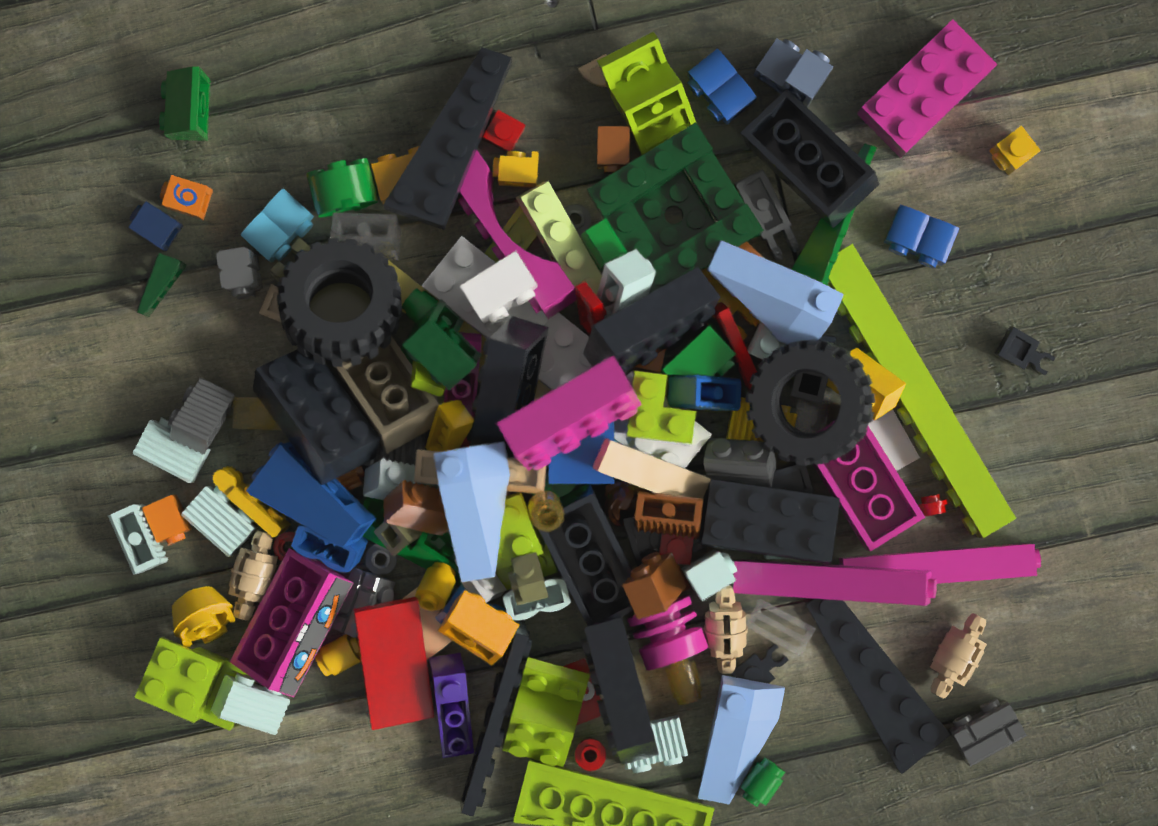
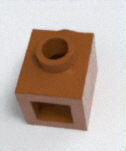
M598 126L597 169H604V174H613L629 164L630 126Z

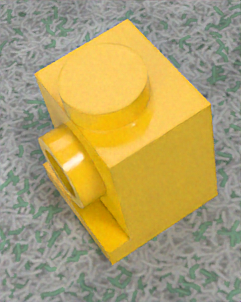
M508 151L507 156L494 158L493 177H498L500 186L535 187L538 179V152L532 151V157L530 158L526 157L524 152Z

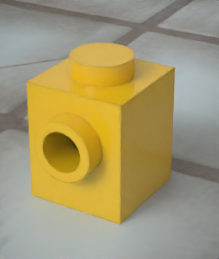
M1021 125L989 151L993 155L992 159L996 166L1009 175L1041 150Z

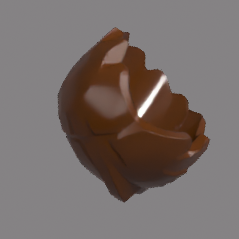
M617 479L614 481V484L604 486L600 499L602 501V509L615 526L621 527L624 525L622 518L635 514L638 491L655 492Z

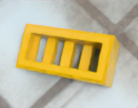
M460 400L438 405L425 446L427 451L445 452L456 450L463 443L473 425L474 419Z

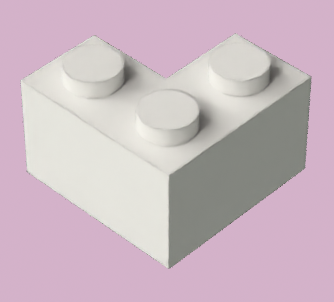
M516 251L460 286L480 319L485 324L490 321L493 325L509 316L507 310L512 307V303L516 301L518 305L527 302L535 296L533 290L538 288L535 280Z

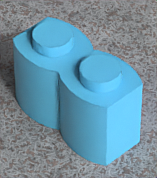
M283 188L272 198L263 211L251 221L241 233V236L268 261L273 262L275 259L281 261L291 251L289 244L297 235L302 238L312 228L313 223L311 220L314 215Z

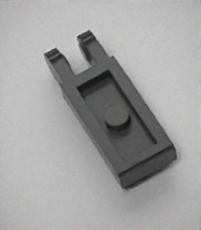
M762 169L734 184L744 203L748 204L764 230L760 237L762 241L765 240L774 260L777 262L783 259L781 249L773 238V235L781 231L789 249L793 253L799 251L800 246L790 228L792 224L764 170Z

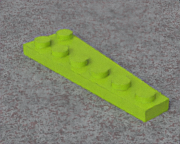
M529 759L513 822L543 826H710L714 807L558 766H549Z

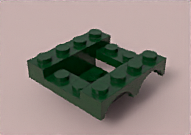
M696 122L587 189L590 199L602 218L608 220L626 248L627 253L637 250L644 259H647L652 264L655 276L649 293L656 291L697 267L701 271L706 269L721 240L739 247L759 236L764 231L748 204L744 203L712 152L713 148ZM684 170L686 171L687 175L689 176V178H690L691 181L693 182L694 186H695L696 189L698 190L699 194H700L701 197L703 198L704 202H705L706 205L708 206L709 210L711 211V213L713 214V216H714V218L716 219L717 222H715V220H714L713 217L711 216L710 212H709L708 209L706 208V206H705V204L703 203V201L701 200L700 196L698 195V193H697L696 190L694 189L693 185H692L691 182L689 181L688 177H687L686 174L684 173ZM671 207L680 209L683 214L682 221L678 224L668 223L664 216L667 209Z

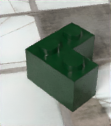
M440 299L414 324L402 346L406 348L407 355L413 361L420 362L429 371L430 377L437 384L444 385L450 390L476 367L481 354L459 333L464 320Z

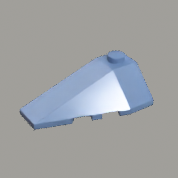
M722 240L719 242L707 268V271L733 297H737L750 310L749 313L756 320L759 319L771 331V334L785 345L804 340L818 341L830 326L844 294L812 278Z
M505 442L434 453L439 488L461 581L467 582L495 577L501 524L505 511L504 504L510 478Z
M726 675L721 676L698 799L730 804L779 719L785 691L784 686Z

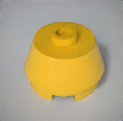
M210 586L186 592L172 605L174 635L180 638L185 647H191L192 641L202 639L204 644L219 638L228 631L225 625L228 622L236 621L232 613V604Z

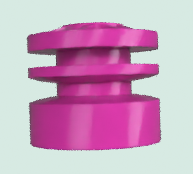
M689 595L678 597L666 612L639 620L636 614L627 618L630 627L643 623L645 625L644 628L633 633L635 639L650 638L651 642L639 649L646 671L678 662L708 648L701 627L686 629L685 623L697 616L695 610L680 613V609L692 604Z

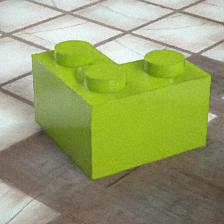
M635 371L632 389L642 405L636 408L637 412L633 416L628 418L626 437L690 445L693 440L696 411L664 408L667 375Z

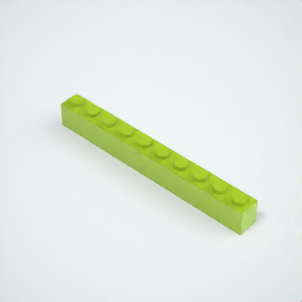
M851 244L838 252L839 255L836 263L833 265L828 278L830 280L827 286L844 294L837 312L841 317L846 315L851 324L848 330L857 344L862 342L868 352L867 355L906 383L898 400L900 408L897 409L899 417L906 426L910 424L915 431L916 436L913 437L915 444L922 453L927 452L931 458L932 463L929 466L935 477L939 481L943 479L949 490L946 491V495L955 508L959 506L965 515L962 522L970 535L976 534L978 538H985L1015 520L1016 517L856 248Z

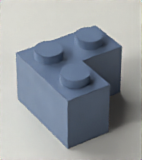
M776 38L756 68L753 76L780 94L788 89L808 107L827 79L833 66L829 64V58L817 50L811 52L806 49L802 55L799 53V47L791 41L784 39L782 42Z

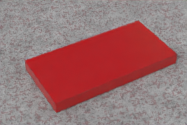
M411 597L354 608L353 612L371 729L377 730L434 718L418 598Z

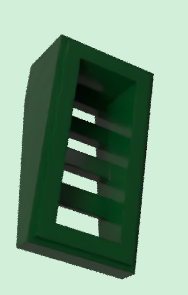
M157 254L136 310L137 313L150 317L184 271L187 264L164 254Z

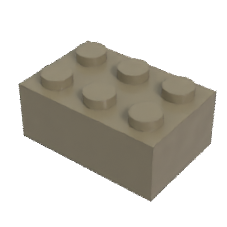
M392 336L391 343L387 348L382 349L378 347V355L371 360L365 356L361 358V364L352 366L351 361L343 362V367H335L340 384L380 437L379 443L387 454L431 429L439 404L432 394L411 387L412 365Z

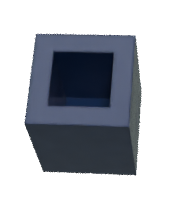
M147 201L143 206L138 205L130 216L131 224L129 228L164 251L168 250L183 228L182 224Z

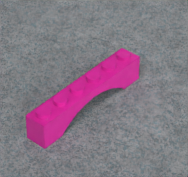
M476 150L459 192L462 197L457 201L468 216L474 213L479 220L474 225L485 240L491 237L496 245L492 248V251L499 261L515 251L518 253L538 288L533 290L535 296L528 300V302L537 314L543 311L545 316L550 319L576 301L575 287L558 263L541 259L526 252L514 243L501 229L493 204L494 177L487 163Z

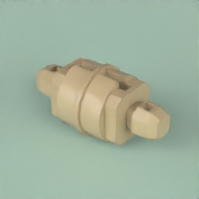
M257 530L251 542L252 549L240 547L234 568L231 569L232 575L228 594L238 597V601H235L233 612L234 617L249 621L255 609L254 602L261 603L275 576L278 557L268 554L273 538L267 532Z
M728 585L716 592V602L709 603V611L705 613V626L703 628L711 657L717 658V667L722 674L734 672L736 657L743 656V648L747 644L746 633L748 632L746 613L742 610L741 603L735 601L732 586ZM723 615H727V620H723ZM724 638L728 639V643H724Z
M974 613L963 624V630L952 625L942 643L938 645L939 648L932 659L933 663L930 668L939 672V675L935 677L932 683L931 692L943 699L951 692L954 681L965 686L976 667H979L978 663L984 654L987 644L977 638L980 634L982 635L986 626V620Z

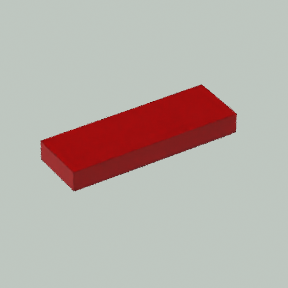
M719 302L715 307V319L727 345L736 353L733 356L734 362L746 389L750 391L752 384L749 383L752 374L757 373L729 308L723 302Z

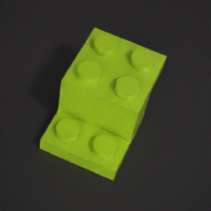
M654 31L597 60L615 107L627 125L630 126V131L641 155L696 122L682 82L668 64L660 41Z
M521 492L506 496L495 574L506 590L512 589L508 572L514 571L512 558L536 552L543 577L557 573L558 567L534 521L533 513H529Z
M161 637L134 698L193 723L203 719L231 731L235 723L218 718L210 710L225 675L235 677L237 673L247 674L230 663V659L201 647L190 649Z
M528 657L502 751L509 752L516 757H527L541 761L549 766L556 765L564 768L590 674Z

